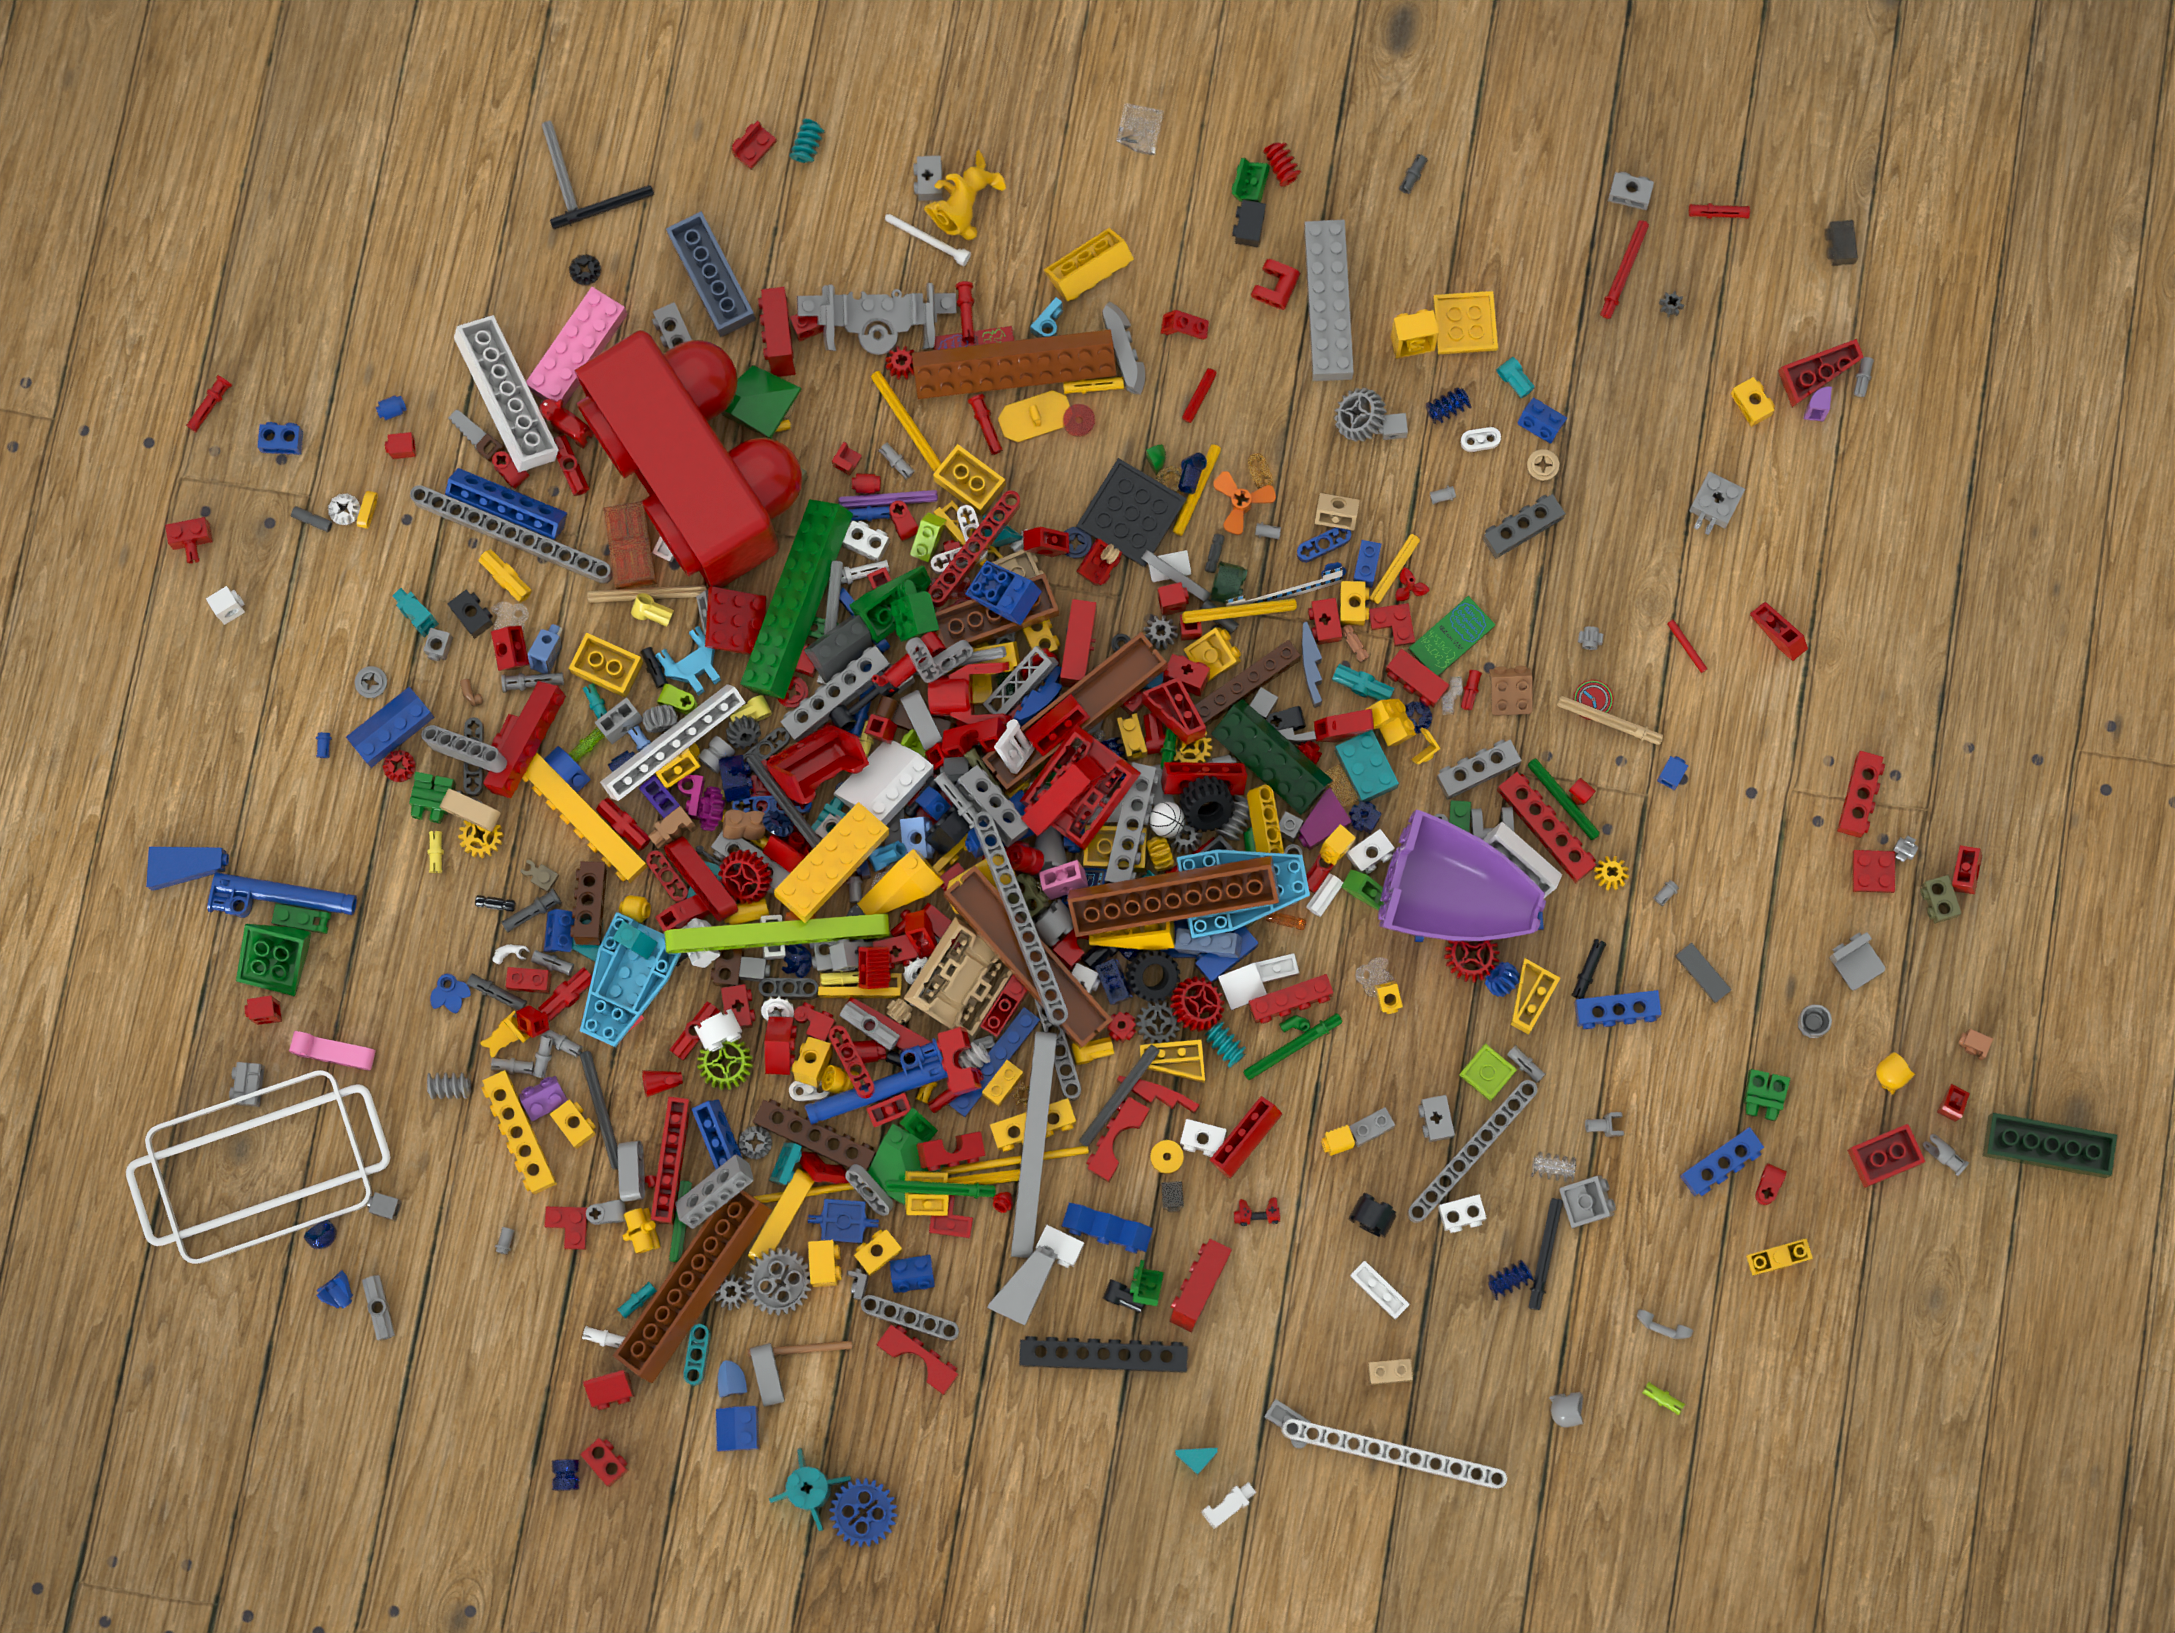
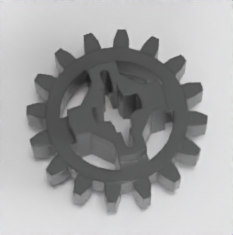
M1165 1001L1162 1005H1159V1002H1155V1006H1152L1149 1002L1147 1010L1143 1007L1141 1008L1143 1015H1137L1141 1022H1137L1136 1027L1142 1028L1138 1031V1034H1145L1144 1041L1149 1038L1151 1039L1150 1044H1154L1155 1041L1162 1043L1163 1040L1168 1043L1169 1037L1176 1038L1174 1031H1180V1028L1176 1025L1181 1022H1177V1015H1172L1173 1008H1167ZM1161 1010H1162V1011H1165L1166 1013H1168V1014L1170 1015V1017H1167V1018H1166V1017L1161 1013ZM1154 1011V1015L1150 1019L1145 1020L1147 1015ZM1157 1015H1159L1160 1021L1164 1022L1161 1024L1160 1032H1158L1157 1025L1153 1024L1156 1022ZM1172 1027L1166 1035H1163V1031L1166 1028ZM1146 1028L1152 1029L1156 1036L1151 1035Z

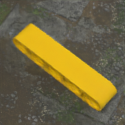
M1262 785L1249 790L1247 801L1256 852L1284 854L1272 788L1268 785Z
M799 1168L796 1170L792 1180L789 1182L747 1256L754 1261V1257L761 1259V1252L763 1251L768 1255L769 1248L775 1252L815 1182L808 1173Z

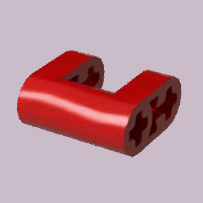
M1266 259L1262 270L1279 278L1274 291L1260 285H1255L1251 292V297L1277 309L1285 310L1301 273L1293 267L1272 259Z

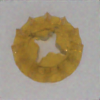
M1168 466L1160 470L1156 476V481L1168 487L1166 480L1170 481L1174 475V482L1177 485H1173L1171 489L1180 495L1183 494L1187 487V476L1184 471L1175 466Z

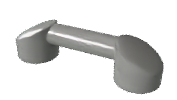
M1638 1309L1636 1316L1646 1328L1673 1339L1692 1337L1694 1330L1682 1325H1678L1676 1330L1653 1322L1654 1315L1652 1313Z

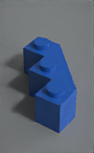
M1074 1203L1068 1204L1062 1227L1069 1229L1070 1234L1091 1236L1097 1238V1242L1109 1245V1242L1126 1247V1251L1137 1254V1251H1147L1153 1231L1152 1227L1142 1223L1125 1220L1113 1214L1099 1212Z

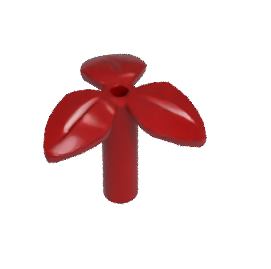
M1403 567L1400 572V582L1406 587L1398 588L1395 598L1397 601L1408 600L1410 591L1415 596H1423L1430 591L1429 587L1424 583L1419 582L1415 584V577L1406 567Z

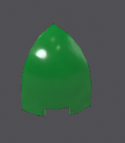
M1162 444L1146 449V459L1155 475L1162 471L1166 462V451Z

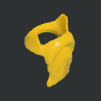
M515 1010L498 1024V1028L492 1032L489 1038L480 1042L483 1047L489 1048L491 1057H495L497 1052L502 1047H506L510 1042H515L519 1039L524 1043L530 1037L518 1029L517 1018L513 1017L516 1012Z

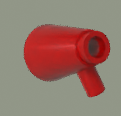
M642 1070L646 1098L683 1084L681 1072Z

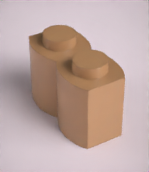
M740 810L726 811L722 824L723 837L733 840L740 838L748 840L763 839L766 828L763 825L762 818L765 813L761 811H749L747 813Z

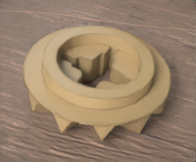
M1545 449L1533 452L1527 462L1529 474L1534 479L1541 480L1542 482L1551 480L1559 470L1557 456ZM1542 458H1544L1545 464L1549 466L1545 468L1544 473H1542L1541 467L1537 466L1541 463Z

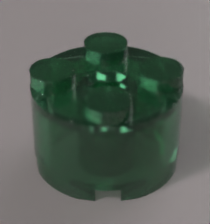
M1220 561L1218 564L1219 572L1215 574L1210 600L1226 604V600L1242 596L1243 589L1240 586L1246 580L1248 570L1242 566Z

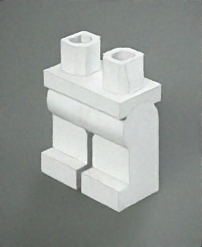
M1249 1482L1240 1489L1238 1486L1230 1491L1231 1493L1224 1498L1223 1503L1212 1510L1208 1506L1201 1512L1213 1529L1231 1517L1241 1507L1244 1508L1250 1503L1248 1499L1256 1491Z

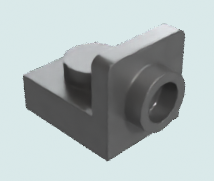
M853 1268L852 1271L847 1270V1276L858 1278L857 1282L854 1281L851 1293L854 1294L853 1298L862 1301L865 1296L869 1276L861 1269Z

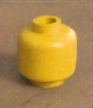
M628 895L620 902L619 912L638 923H642L650 916L651 904L645 897Z

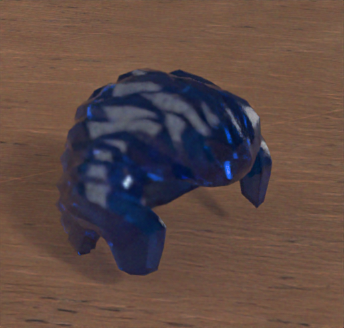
M801 944L786 945L784 961L787 963V967L782 966L781 970L786 974L795 973L797 978H804L807 976L812 965L810 951Z

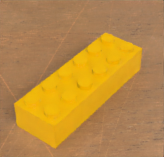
M858 802L774 890L775 897L806 923L889 836V828Z

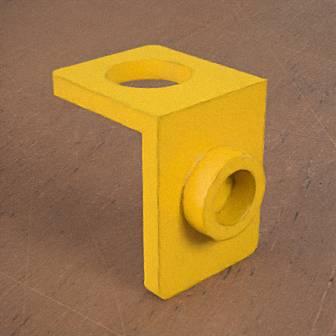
M1421 728L1420 731L1430 745L1411 759L1418 765L1423 761L1427 762L1432 759L1434 753L1441 749L1431 733L1425 728Z

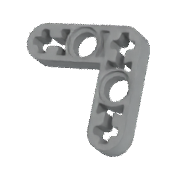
M912 638L906 644V651L918 674L926 683L941 677L969 659L973 654V648L966 640L955 643L933 658L927 646L920 638ZM926 657L923 662L919 663L922 658ZM950 658L947 663L942 664L944 660Z

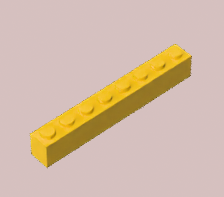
M536 752L522 780L524 782L529 780L534 785L532 790L539 797L543 794L548 799L545 803L553 811L557 809L561 813L559 817L567 825L571 823L575 827L573 830L580 839L585 837L589 841L587 846L594 853L599 851L603 856L601 860L609 868L613 866L617 870L615 874L623 882L627 880L631 884L648 867L646 863Z

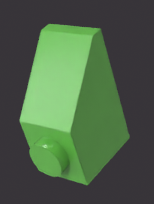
M1351 869L1341 887L1353 897L1379 911L1380 906L1384 904L1383 901H1380L1383 887L1367 874Z

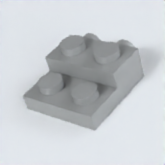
M1595 1176L1559 1188L1571 1228L1614 1216L1613 1211L1616 1210L1614 1200L1608 1197L1609 1184L1606 1179H1602V1176Z

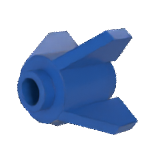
M343 1270L317 1289L318 1294L316 1296L321 1302L336 1308L341 1307L344 1309L352 1302L351 1297L353 1294L351 1293L348 1277Z

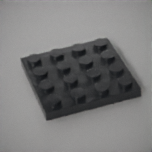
M1118 458L1076 527L1096 539H1101L1108 545H1114V549L1118 548L1122 555L1145 568L1148 563L1142 559V556L1146 550L1153 554L1155 553L1186 503L1187 498Z

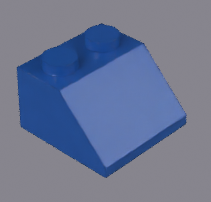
M757 1406L716 1409L717 1451L759 1449Z

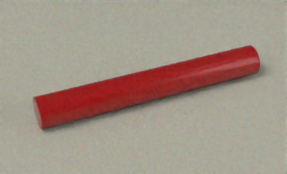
M1674 619L1669 621L1667 625L1700 673L1708 670Z

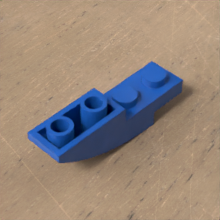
M1056 666L1044 679L1045 685H1040L1038 691L1032 690L1029 697H1024L1021 703V711L1017 710L1013 718L1018 721L1020 728L1060 696L1062 685L1058 684L1061 676V667Z

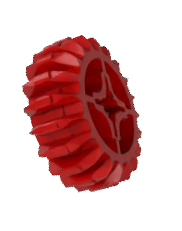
M740 849L730 853L729 856L724 858L723 863L720 864L719 868L721 870L718 873L722 877L719 882L724 884L723 887L730 896H734V901L740 899L741 904L746 902L752 904L754 901L758 902L761 900L762 897L767 895V891L771 888L769 883L773 880L769 876L772 870H767L766 868L769 863L764 864L762 862L764 857L758 858L757 852L751 854L750 849L745 851ZM736 863H741L739 869L733 870ZM757 883L756 890H750V886Z
M1448 940L1447 943L1452 947H1445L1444 950L1450 954L1444 955V959H1451V961L1447 962L1446 966H1454L1450 973L1453 974L1458 971L1457 979H1460L1461 975H1465L1464 982H1467L1469 977H1472V982L1475 983L1476 976L1483 981V973L1486 976L1490 975L1489 969L1496 968L1492 963H1499V959L1494 956H1498L1500 951L1493 950L1498 944H1491L1492 940L1479 941L1481 943L1476 946H1471L1465 943V941ZM1458 945L1464 953V957L1459 962H1457L1455 950ZM1484 948L1487 949L1489 955L1486 965L1480 957V953ZM1468 951H1471V953L1472 951H1477L1475 955L1476 959H1473L1472 957V959L1468 958L1466 960L1469 954ZM1467 964H1474L1476 967H1479L1480 969L1467 970L1463 968V966Z
M1196 976L1192 979H1185L1184 982H1180L1175 990H1173L1174 995L1170 998L1174 1002L1170 1005V1008L1175 1009L1172 1015H1177L1179 1017L1177 1022L1182 1021L1183 1028L1189 1026L1190 1031L1195 1029L1198 1032L1208 1031L1218 1023L1217 1021L1222 1019L1221 1014L1225 1010L1221 1007L1225 1001L1220 1000L1223 993H1217L1218 986L1212 987L1211 981L1206 983L1205 977L1198 979ZM1196 990L1193 996H1185L1187 991ZM1209 1012L1208 1018H1199L1202 1013Z

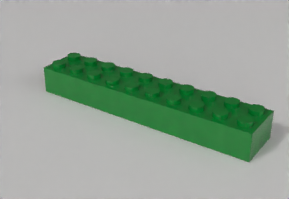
M809 499L740 685L753 693L780 699L785 698L829 581L831 563L837 559L853 516L852 512L840 504Z

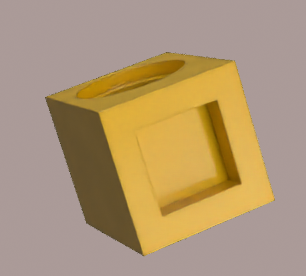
M1395 981L1375 985L1382 1012L1392 1014L1398 1012V1008L1403 1007L1398 985ZM1387 994H1394V1000L1391 1003L1384 1002Z

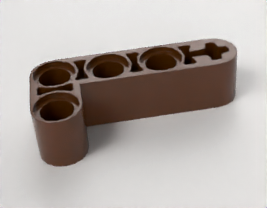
M881 696L874 715L890 719L898 725V728L907 731L914 729L904 706L892 698ZM931 715L942 740L944 730L957 727L955 723Z

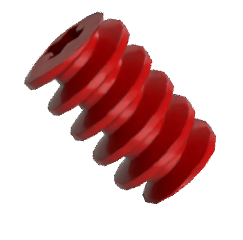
M1286 142L1273 143L1263 150V153L1267 154L1266 159L1270 161L1269 165L1273 168V173L1277 175L1276 179L1281 181V187L1293 183L1301 173V170L1294 171L1298 166L1297 163L1291 164L1294 156L1287 157L1291 150H1284L1288 145Z

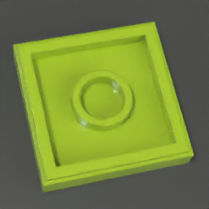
M1485 1043L1459 1076L1491 1102L1517 1069Z

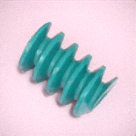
M803 119V124L797 133V139L794 141L795 146L792 147L793 153H790L789 156L800 163L814 162V158L810 155L817 154L813 148H819L820 145L815 141H822V137L818 133L824 134L825 130L820 128L821 126L817 122Z
M1222 1021L1212 1027L1204 1036L1209 1035L1206 1042H1213L1212 1049L1219 1048L1217 1055L1225 1054L1222 1060L1223 1062L1230 1060L1228 1067L1231 1068L1246 1055L1243 1054L1246 1047L1238 1048L1240 1040L1232 1041L1235 1034L1228 1036L1229 1027L1222 1029L1224 1024Z

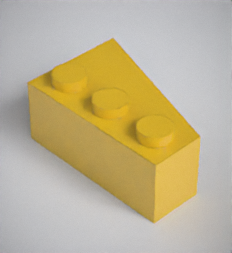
M1524 958L1511 1025L1529 1035L1557 986L1560 977Z

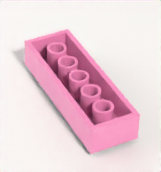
M591 287L527 379L526 383L530 392L543 400L554 399L558 401L562 399L564 401V408L580 384L574 370L602 353L628 315L625 307Z

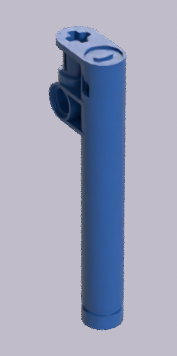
M216 872L212 880L207 909L208 912L218 910L224 911L225 914L244 918L251 913L253 901L257 899L353 915L356 909L357 896ZM239 903H244V909L242 911L237 912V905Z
M932 1039L931 1043L923 1046L917 1045L902 1050L899 1059L903 1071L873 1081L875 1092L870 1098L864 1099L859 1097L853 1088L815 1101L813 1104L805 1105L811 1125L947 1078L948 1074L942 1066L943 1058L938 1049L936 1039ZM909 1052L913 1053L915 1056L912 1063H905L904 1055ZM865 1084L861 1085V1090H864L865 1092L869 1091V1086H866Z

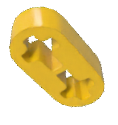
M366 491L357 518L358 527L369 528L377 505L378 493Z

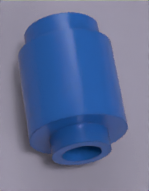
M395 395L379 401V406L375 407L379 417H384L385 421L399 416L407 410L401 395L398 397Z

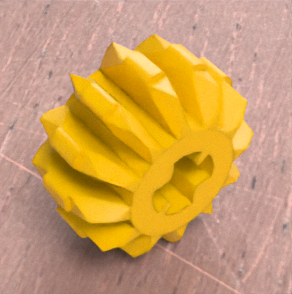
M1156 836L1147 841V851L1156 871H1164L1174 865L1173 856L1166 838Z
M1606 856L1605 862L1599 860L1598 865L1600 867L1594 868V871L1599 873L1595 875L1594 879H1601L1598 884L1600 887L1604 883L1607 884V891H1609L1611 885L1615 891L1618 890V884L1623 887L1625 885L1624 880L1629 878V875L1625 874L1629 868L1621 867L1624 864V860L1617 863V856H1614L1612 861L1609 856ZM1614 870L1615 874L1609 877L1607 875L1608 872Z

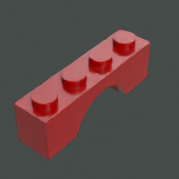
M1130 1097L1126 1101L1123 1100L1117 1108L1119 1114L1116 1119L1112 1117L1106 1127L1109 1129L1107 1135H1102L1096 1145L1099 1149L1096 1154L1091 1153L1086 1162L1089 1165L1087 1168L1089 1172L1107 1182H1110L1119 1166V1162L1113 1153L1115 1138L1124 1130L1131 1128L1140 1129L1150 1112V1108Z
M897 1324L896 1327L890 1325L876 1345L893 1358L906 1353L921 1357L928 1368L927 1383L945 1395L959 1376L956 1373L958 1368L950 1362L946 1364L939 1360L941 1356L932 1349L929 1352L922 1348L924 1343L916 1337L910 1339L905 1335L907 1331Z

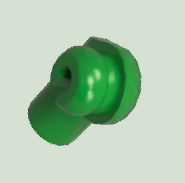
M1293 1015L1279 1024L1284 1033L1292 1028L1306 1032L1311 1027L1308 1019Z

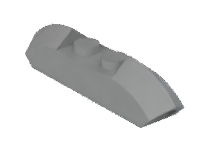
M1108 302L1102 311V318L1106 330L1111 329L1114 354L1123 376L1126 390L1133 394L1141 395L1145 384V367L1143 362H1136L1138 356L1136 350L1131 349L1130 342H1132L1130 332L1125 331L1131 324L1119 307Z

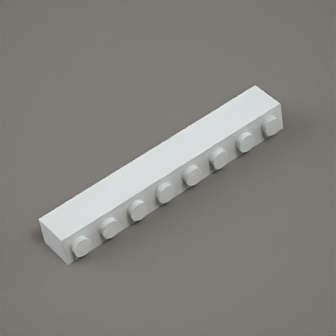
M725 685L600 782L612 799L619 801L746 702L734 686Z

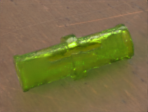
M596 727L584 740L581 739L580 743L568 755L577 763L588 751L591 752L592 748L605 735Z

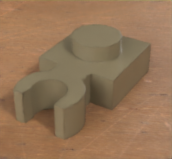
M527 860L526 862L531 865V869L529 871L521 869L520 871L525 876H533L531 883L549 893L559 874L542 864L539 868H536V865L531 860Z

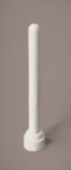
M891 214L885 216L887 222L953 256L956 263L963 267L968 263L971 252L965 249L957 250Z

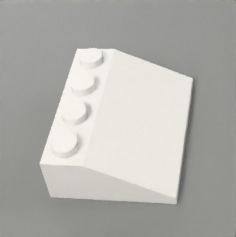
M892 740L891 744L882 742L867 758L869 765L864 767L860 773L852 774L834 792V795L851 809L860 802L885 825L926 784L927 779L933 776L934 765L920 754Z

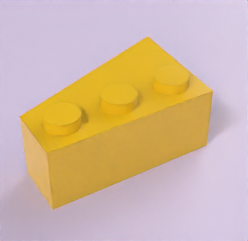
M1202 1040L1140 1045V1058L1151 1045L1156 1046L1160 1050L1147 1070L1205 1083Z

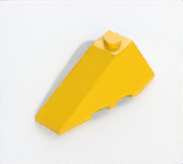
M912 849L887 872L857 905L865 915L886 914L893 911V909L931 895L945 882L921 852Z
M1174 921L1089 935V944L1144 950L1175 948Z

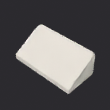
M1187 550L1157 556L1185 576L1191 575ZM1148 563L1152 582L1170 579Z

